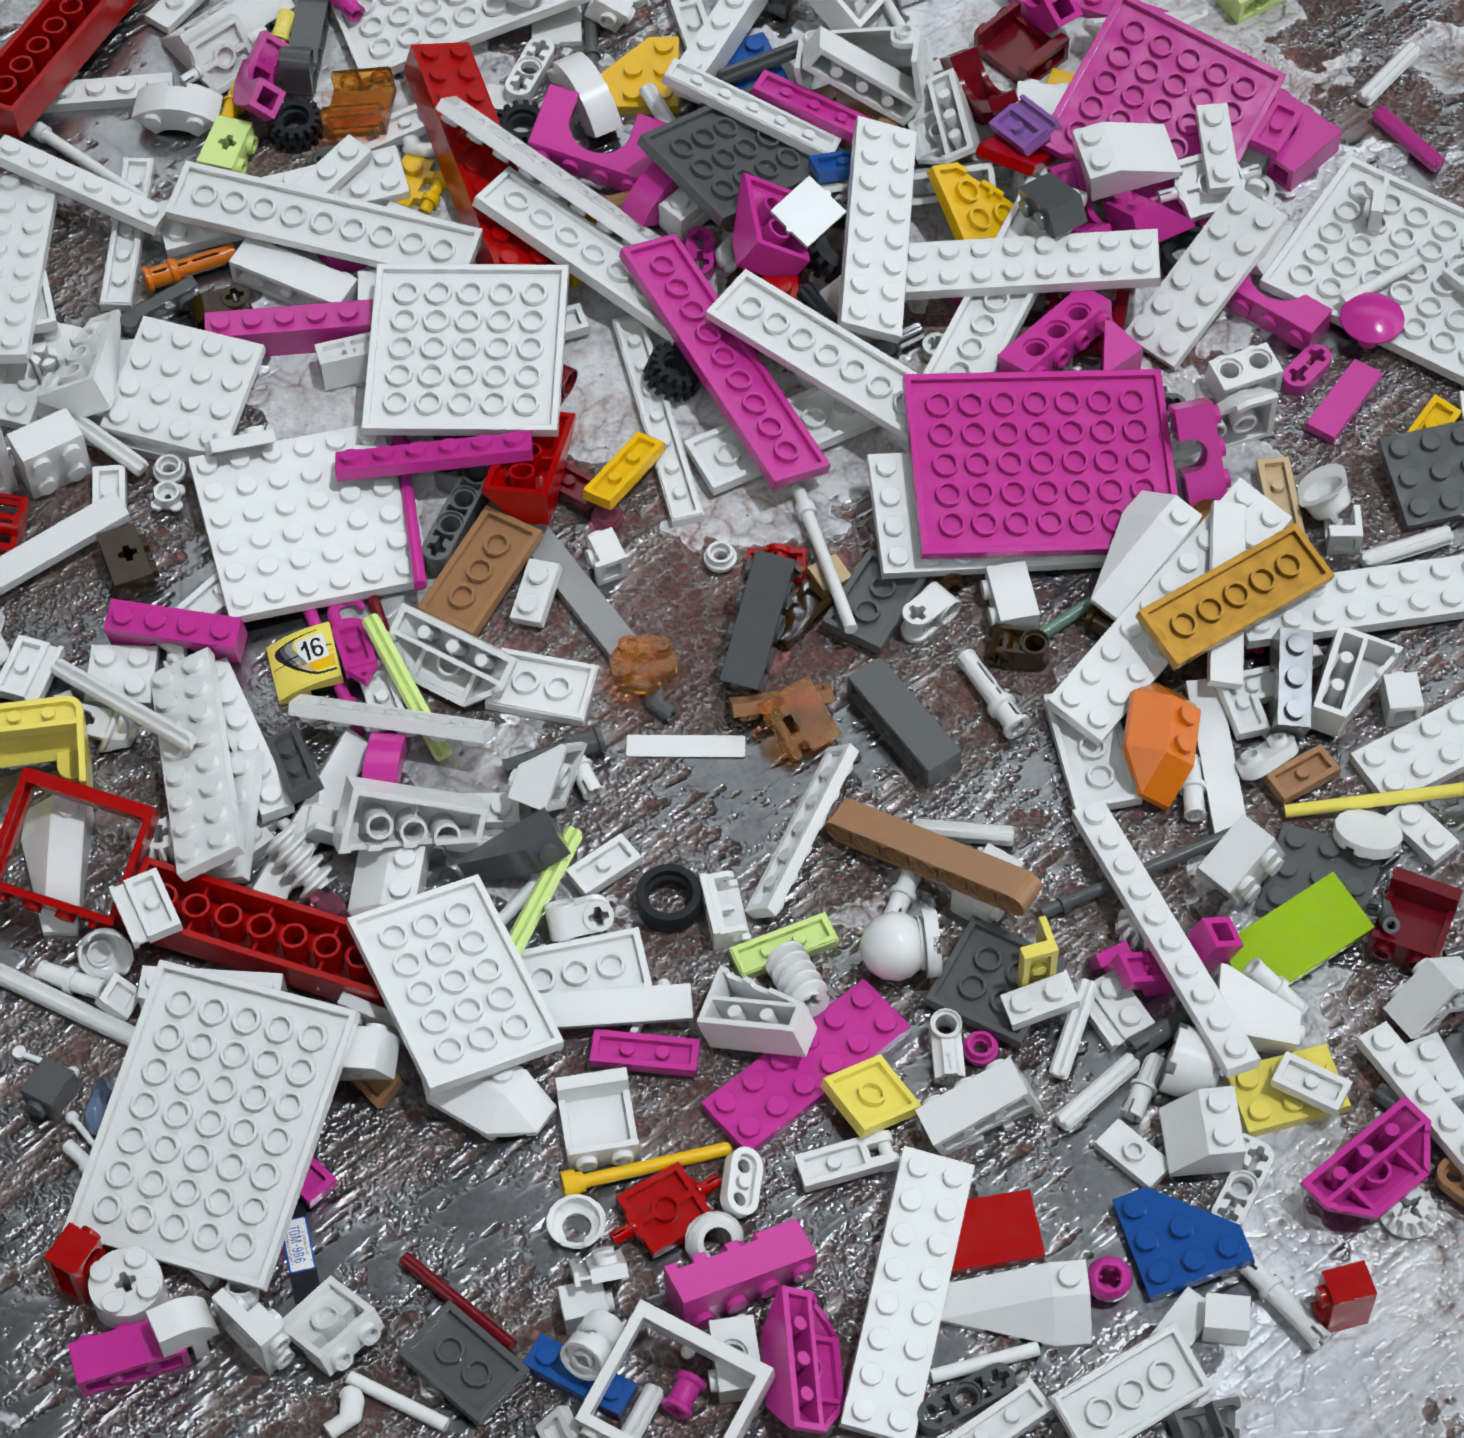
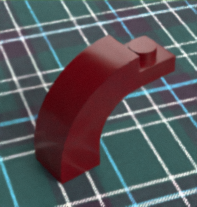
M977 46L965 48L940 58L943 71L954 68L976 123L980 125L989 124V121L1011 103L1014 104L1019 101L1015 90L1001 91L992 83L984 68Z

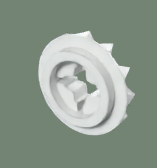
M1417 1186L1381 1216L1380 1220L1385 1228L1396 1236L1407 1239L1419 1238L1426 1235L1434 1227L1438 1217L1437 1203L1432 1199L1430 1190L1424 1191ZM1402 1203L1407 1206L1412 1203H1418L1414 1211L1416 1215L1414 1216L1409 1212L1399 1217L1403 1207Z

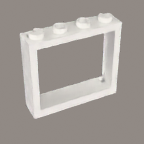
M640 1299L574 1418L578 1427L582 1428L579 1433L588 1438H634L593 1415L644 1324L753 1381L723 1437L743 1438L776 1377L774 1368Z

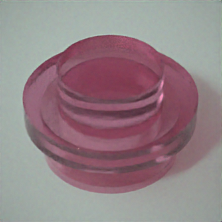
M617 504L611 511L597 505L591 515L592 525L596 530L601 531L612 527L615 532L624 523V513Z

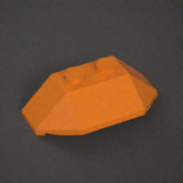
M1158 682L1130 692L1122 750L1130 774L1137 784L1135 786L1137 796L1163 810H1167L1194 767L1201 709L1185 696Z

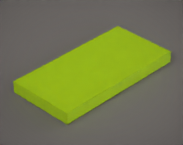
M1331 872L1240 931L1238 935L1244 946L1227 964L1243 974L1246 965L1259 957L1277 976L1286 978L1290 986L1370 934L1371 930L1375 929V926L1336 874Z

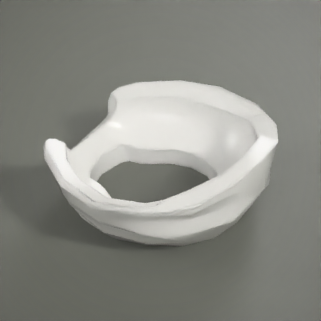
M581 1194L568 1195L559 1199L550 1208L546 1217V1227L551 1237L562 1246L572 1249L589 1247L603 1235L607 1226L602 1206L591 1197ZM580 1215L589 1220L591 1230L585 1237L584 1242L574 1243L566 1240L562 1227L569 1217Z
M721 1211L705 1212L696 1217L689 1224L685 1234V1250L691 1258V1256L704 1251L708 1257H711L704 1247V1238L709 1230L716 1227L727 1230L731 1237V1242L735 1240L744 1242V1231L738 1220L730 1214Z

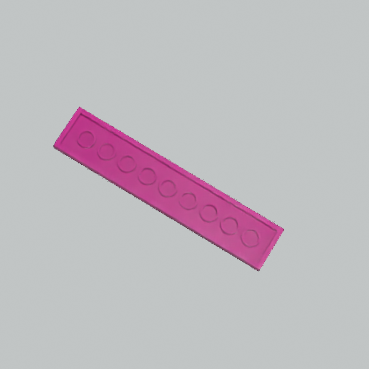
M677 234L621 248L619 258L771 489L774 490L828 473L831 464L752 346L706 318V311L719 297Z

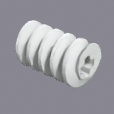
M296 820L268 841L271 844L265 853L266 855L279 854L274 865L287 864V868L282 876L284 878L292 875L296 876L291 887L292 889L304 887L299 896L303 900L316 894L338 876L328 879L327 876L332 870V866L319 867L324 856L322 854L310 855L315 848L314 843L302 845L307 834L305 831L297 834L293 833L298 825Z
M789 941L777 946L770 953L765 967L778 991L805 1002L812 1018L822 1013L830 1004V997L827 995L828 988L822 980L820 973L816 971L815 964L811 962L809 954L805 952L804 946L799 941Z

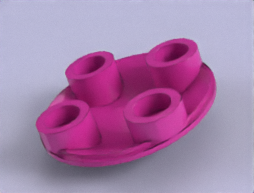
M1365 292L1344 303L1339 321L1346 333L1358 340L1361 347L1371 349L1377 344L1386 343L1396 338L1403 330L1405 318L1401 307L1392 298L1380 293Z

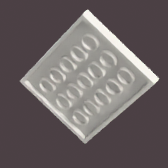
M479 874L347 918V927L430 1096L563 1049L564 1040Z

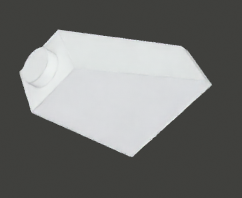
M1221 963L1210 975L1256 1051L1283 1055L1286 1051L1291 1053L1298 1046L1302 1045L1305 1037V1026L1301 1024L1302 1011L1228 964Z

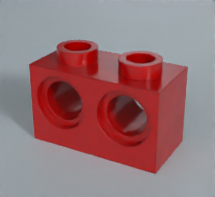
M69 1222L43 1258L55 1288L86 1305L91 1298L88 1289L90 1267L94 1262L106 1255L107 1252L103 1249L100 1240L101 1236L95 1230L85 1225L80 1228Z

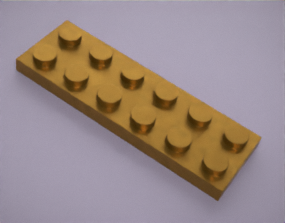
M1294 523L1138 611L1135 617L1175 671L1329 583L1335 574L1297 523Z

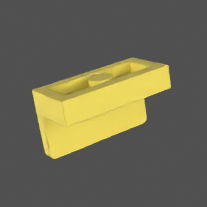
M1046 916L1038 917L1036 943L1020 947L1017 972L1019 988L1056 975L1059 949Z

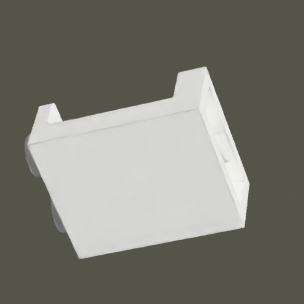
M626 1067L555 1078L569 1169L589 1172L599 1166L611 1164L620 1166L641 1160L640 1144L637 1137Z

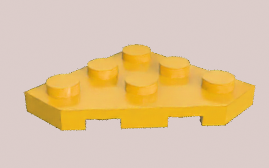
M648 37L601 73L614 99L619 115L652 114L639 92V89L649 82L654 83L671 112L679 114V96L673 94L672 88L661 83L673 59H679V37Z
M958 162L932 166L926 173L955 240L996 238L1014 203L1003 197L1004 192L984 179L980 182L967 174L968 169Z

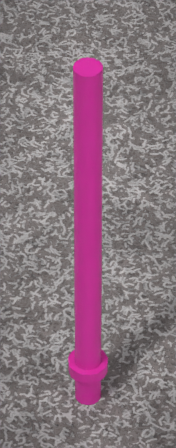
M393 435L391 446L410 444V440L406 438V435ZM412 474L399 475L413 585L415 589L422 590L427 587Z

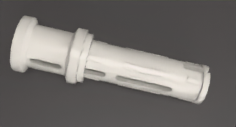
M973 649L963 651L958 656V659H956V663L988 704V714L998 720L1003 727V734L1006 738L1014 739L1022 735L1031 725L1029 716L1021 713L1016 706L1015 697L1004 692Z

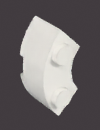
M169 81L157 82L138 90L131 118L155 134L164 130H180L199 137L212 128L217 115L220 113L223 96L209 88L193 83H188L187 87L169 86Z

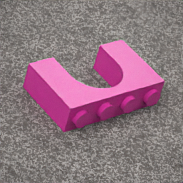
M550 83L527 145L572 176L575 175L590 180L596 185H605L621 192L630 191L641 174L653 162L637 145L640 135L666 124V122L638 113L630 137L622 148L611 153L591 152L581 147L574 140L569 128L576 111L579 93Z
M1280 88L1275 98L1303 110V114L1292 133V137L1288 139L1277 159L1269 157L1266 176L1291 192L1339 151L1342 131L1334 123L1327 121L1314 112L1310 106L1304 105L1294 98L1287 90Z

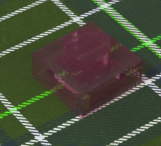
M317 888L309 898L312 908L348 918L346 903L337 894L332 892L327 894Z

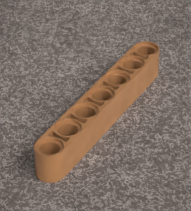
M844 798L824 824L827 834L841 844L1013 915L1022 916L1043 888L1041 880L1024 868L850 798Z

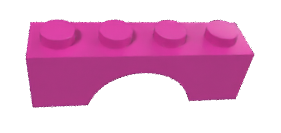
M1250 273L1225 305V307L1231 309L1238 316L1245 317L1259 325L1266 332L1275 334L1287 341L1291 346L1304 350L1309 345L1316 344L1327 332L1333 310L1306 294L1292 300H1276L1267 297L1255 288Z
M112 598L104 625V631L111 645L147 646L154 643H167L183 646L196 652L208 647L214 653L215 660L227 657L229 663L241 664L248 636L243 620L239 617Z

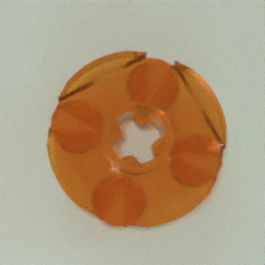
M625 635L618 640V646L613 650L609 660L611 676L614 682L617 681L621 684L623 690L633 694H649L660 690L659 685L667 679L668 683H670L678 670L676 652L671 645L670 639L663 635ZM643 661L649 662L645 664V667H639L638 663Z

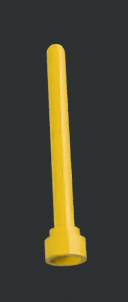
M721 1142L585 1174L582 1171L575 1172L574 1169L559 1172L560 1183L564 1197L586 1192V1188L660 1172L679 1161L681 1166L725 1157L732 1152V1147L728 1142Z

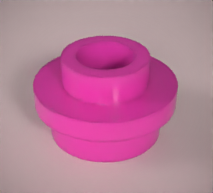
M976 1031L970 1034L963 1043L964 1057L973 1065L986 1066L998 1056V1042L986 1031ZM977 1047H983L987 1050V1052L978 1053L975 1052L974 1049Z

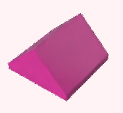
M1105 319L1100 370L1141 369L1143 347L1114 321Z

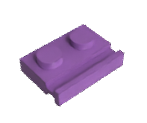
M1022 94L1020 96L1021 100L1017 104L1011 103L989 121V124L995 133L1028 157L1051 138L1050 133L1055 129L1059 131L1062 128L1056 118Z

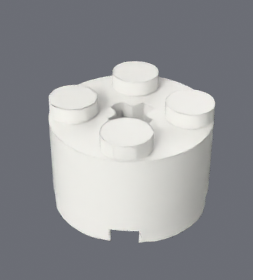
M1180 1023L1173 1040L1176 1043L1173 1044L1171 1052L1169 1051L1158 1091L1178 1098L1197 1089L1216 1087L1220 1075L1219 1065L1197 1028Z
M140 1246L113 1250L94 1262L90 1267L88 1280L89 1294L99 1319L109 1328H114L122 1323L135 1324L148 1320L145 1311L168 1302V1288L160 1265L152 1255Z

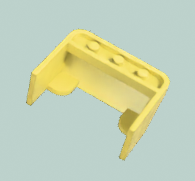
M57 696L0 703V768L57 761L58 772L63 779L80 782L82 785L94 788L85 714L82 704L77 698L73 696Z

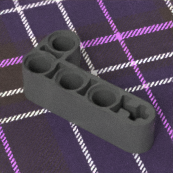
M298 0L289 41L290 46H281L279 52V73L282 90L286 94L314 96L316 93L331 21V4L329 0Z
M489 465L434 471L436 487L440 491L449 494L422 545L425 572L432 578L438 577L482 510L488 505L490 499L482 493V486L489 471Z

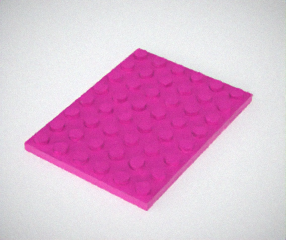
M1161 369L903 375L902 388L921 560L1107 555L1122 512L1142 490L1178 496Z

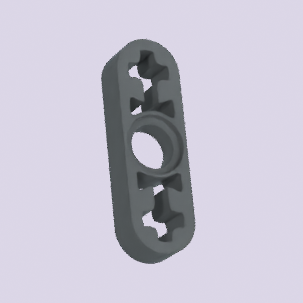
M992 1363L929 1397L918 1408L919 1429L924 1434L935 1437L974 1418L1015 1390V1372L1007 1364ZM996 1375L998 1379L1006 1378L1005 1388L1001 1389L998 1384L993 1385L987 1389L986 1396L988 1398H984L983 1389L992 1384V1376ZM962 1391H969L977 1397V1403L973 1407L964 1408L956 1402V1396ZM945 1401H949L950 1409L942 1413L940 1423L936 1424L934 1420L926 1421L928 1411L932 1410L934 1414H939L946 1410Z

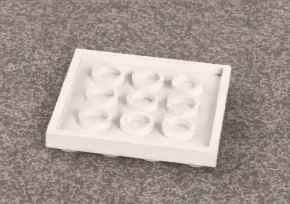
M143 316L116 383L117 394L112 408L104 414L99 427L111 435L196 456L205 455V443L213 439L212 434L232 431V436H234L264 358L265 346Z

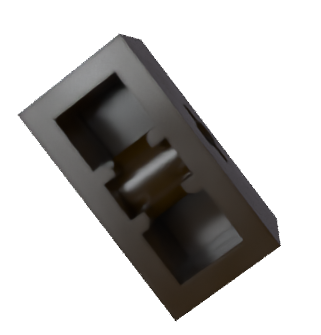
M135 523L96 535L101 555L118 600L131 601L158 592L155 579L160 578V574L155 560H148L146 553L151 552L145 533L138 534Z

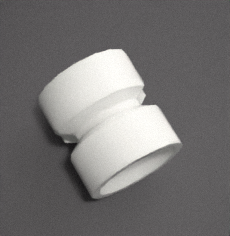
M597 1309L587 1313L577 1326L576 1331L571 1334L561 1348L560 1356L565 1368L582 1380L595 1381L625 1328L623 1323L608 1311Z

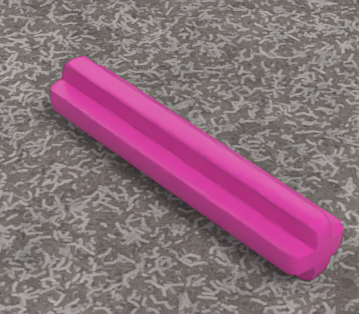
M1380 106L1378 109H1375L1372 120L1430 171L1436 172L1443 167L1445 158L1388 108Z

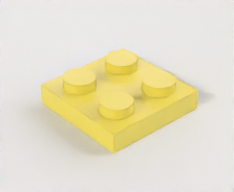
M881 1054L824 1077L820 1086L861 1139L916 1116L915 1109L922 1106Z

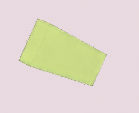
M826 912L732 946L728 948V952L739 977L744 978L747 976L753 979L767 973L765 965L768 956L777 946L785 942L799 941L804 946L805 952L811 957L839 946V938Z

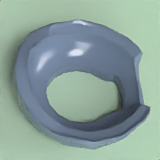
M103 1076L98 1078L84 1114L86 1127L92 1135L98 1133L115 1085Z

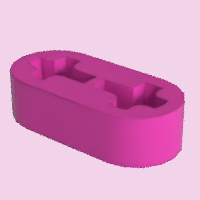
M694 227L686 235V249L696 264L697 261H703V269L700 270L709 281L714 275V234L706 227ZM697 240H703V248H697Z
M1320 344L1306 347L1285 368L1282 377L1283 390L1292 396H1301L1307 393L1328 372L1332 356L1330 350ZM1312 359L1315 362L1310 366V361ZM1303 374V379L1301 381L1298 378Z

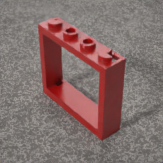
M24 766L0 830V901L8 903L9 899L13 898L23 901L21 907L30 911L41 913L42 909L45 908L54 911L55 918L74 924L75 919L88 922L87 928L91 930L111 928L119 932L121 926L115 903H113L108 916L4 883L2 880L36 790L142 823L120 885L124 883L123 880L137 875L147 855L161 814L155 807Z

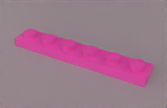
M511 431L503 434H480L475 437L458 439L446 438L440 441H416L403 445H381L376 448L347 449L335 454L337 482L532 461L531 431Z

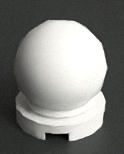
M921 908L920 917H917V919L905 912L890 911L871 920L863 930L859 945L861 957L868 971L881 979L891 981L911 978L920 969L926 972L927 979L942 977V954H937V948H934L933 937H940L936 909Z

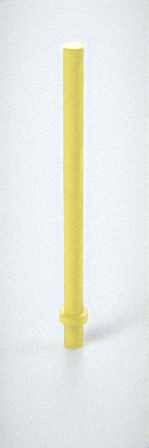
M1464 782L1284 805L1285 818L1461 797L1464 796Z

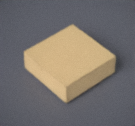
M835 553L831 555L841 585L844 587L851 574ZM819 561L808 566L807 574L814 584L826 595L831 594Z

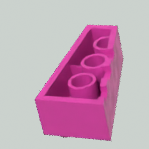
M795 1218L759 1231L751 1237V1242L746 1244L738 1240L726 1243L723 1249L714 1256L708 1257L705 1251L693 1255L690 1259L692 1263L678 1268L676 1262L664 1266L665 1297L676 1317L702 1330L709 1327V1320H715L726 1313H738L749 1302L759 1297L768 1298L773 1296L781 1285L784 1286L792 1281L801 1282L809 1278L814 1270L817 1269V1253L798 1220Z

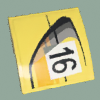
M329 621L294 632L266 647L279 705L288 704L289 701L299 694L312 695L311 690L344 683Z

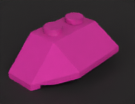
M1404 1096L1303 1179L1300 1185L1326 1211L1377 1221L1429 1177L1431 1120Z
M781 1285L777 1288L760 1336L762 1362L774 1368L776 1375L766 1394V1407L790 1429L824 1434L841 1414L845 1400L839 1337L826 1314L817 1305L816 1302L818 1300L813 1291Z

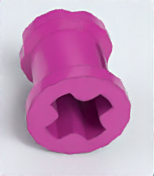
M678 1370L675 1375L676 1383L668 1397H663L660 1404L671 1415L687 1420L693 1415L691 1409L699 1394L706 1391L707 1384L703 1379L690 1371Z

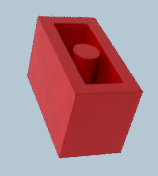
M1365 1260L1321 1272L1318 1286H1315L1314 1300L1311 1301L1312 1315L1331 1333L1364 1325L1369 1321L1377 1291Z

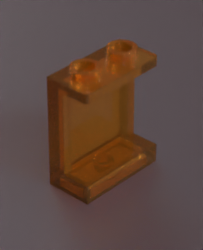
M387 66L332 71L331 80L334 92L330 106L322 107L320 112L326 138H345L348 134L353 137L387 135L397 93L391 68Z

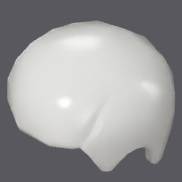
M99 928L86 934L78 944L76 952L79 967L87 975L108 980L115 972L119 975H126L134 960L130 942L122 933L111 928Z

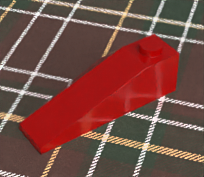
M560 412L558 437H532V461L492 465L482 486V493L509 516L525 523L549 525L558 500L576 422V413Z

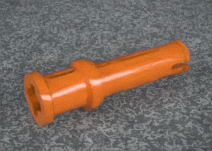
M228 243L227 245L179 260L167 258L165 263L150 268L146 266L140 267L141 275L148 293L152 294L157 288L169 284L175 285L182 281L183 278L229 264V260L236 250L232 243Z

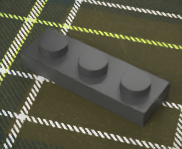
M296 723L266 739L283 784L293 804L309 799L317 792L325 789L303 735Z

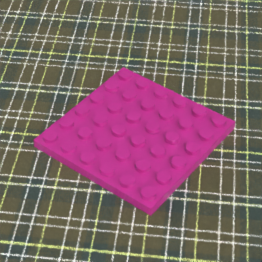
M1116 0L1052 114L1058 120L1062 129L1059 131L1055 129L1050 133L1051 138L1039 148L1067 162L1076 159L1072 130L1100 122L1154 123L1165 125L1176 157L1179 160L1201 154L1195 116L1196 105L1227 103L1236 159L1239 164L1248 148L1250 138L1271 106L1287 74L1140 0ZM1170 179L1131 191L1159 203L1156 192L1172 188L1174 181ZM1177 199L1161 204L1186 217L1184 209ZM1210 217L1194 221L1195 226L1203 228Z

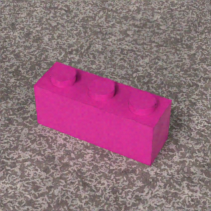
M149 1320L135 1324L122 1323L115 1326L111 1331L98 1335L85 1334L77 1338L75 1342L67 1344L77 1385L83 1398L192 1365L188 1348L164 1358Z

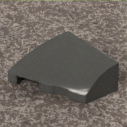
M1239 1396L1213 1400L1202 1407L1172 1412L1166 1418L1173 1438H1239L1240 1429L1235 1428V1411L1241 1407V1401Z

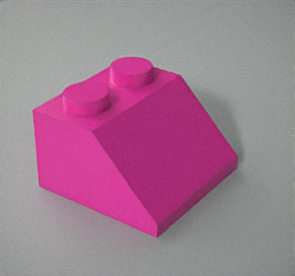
M1131 190L1113 195V198L1103 202L1107 220L1111 225L1112 231L1158 229L1159 243L1195 227L1193 220Z

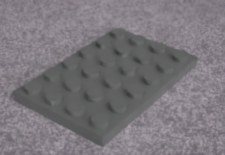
M754 84L742 90L751 94ZM707 105L640 135L637 145L719 227L735 220L740 179L744 172L790 190H794L809 175L816 181L808 167L810 155ZM839 145L836 151H842L844 149Z

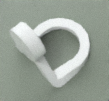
M1263 174L1261 177L1245 180L1246 191L1273 207L1275 199V184L1273 180ZM1266 185L1269 188V193L1267 197L1263 195L1266 189Z

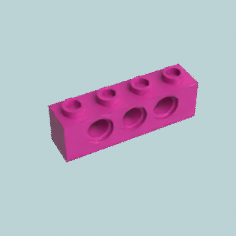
M1093 290L1073 291L997 355L998 372L1057 371L1063 368L1071 358L1081 350L1086 349L1091 341L1104 332L1105 319L1113 320L1111 300Z

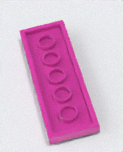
M862 979L828 1005L822 1013L813 1017L817 1031L806 1057L765 1053L701 1102V1109L738 1148L750 1147L757 1152L828 1097L820 1087L824 1077L879 1054H884L911 1033V1026L865 979Z

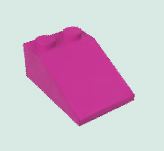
M745 172L740 179L732 240L736 266L765 277L798 275L810 262L808 249L791 233L787 234L785 232L786 228L770 214V211L793 190Z

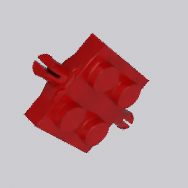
M679 1161L616 1195V1203L625 1215L627 1223L608 1232L611 1241H613L615 1246H618L623 1241L635 1236L644 1244L653 1259L684 1243L689 1224L696 1217L711 1211L706 1203L705 1195L720 1188L722 1180L720 1177L718 1178L717 1173H714L697 1183L696 1180L687 1175Z

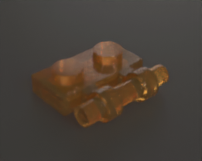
M808 675L778 691L784 703L780 707L775 708L770 698L758 704L764 715L762 720L767 727L770 726L779 740L777 745L782 753L786 752L791 763L804 757L797 746L801 742L806 741L811 751H815L842 735ZM789 714L799 731L792 735L782 718Z

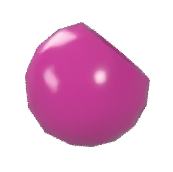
M1113 1255L1101 1256L1095 1259L1088 1267L1090 1293L1098 1300L1117 1302L1130 1292L1133 1283L1132 1271L1129 1265L1121 1258Z

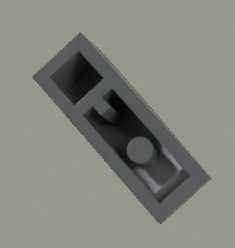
M544 807L456 859L455 862L466 878L479 874L484 884L541 872L570 855L571 852L560 828Z

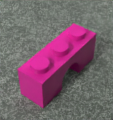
M1207 397L1169 404L1168 410L1173 437L1179 442L1198 440L1201 446L1200 457L1193 465L1178 468L1183 500L1190 506L1221 500L1227 493V488H1231V478L1228 469L1223 467L1222 456H1226V446L1223 437L1218 435L1217 425L1221 424V414L1218 405H1214L1213 401Z

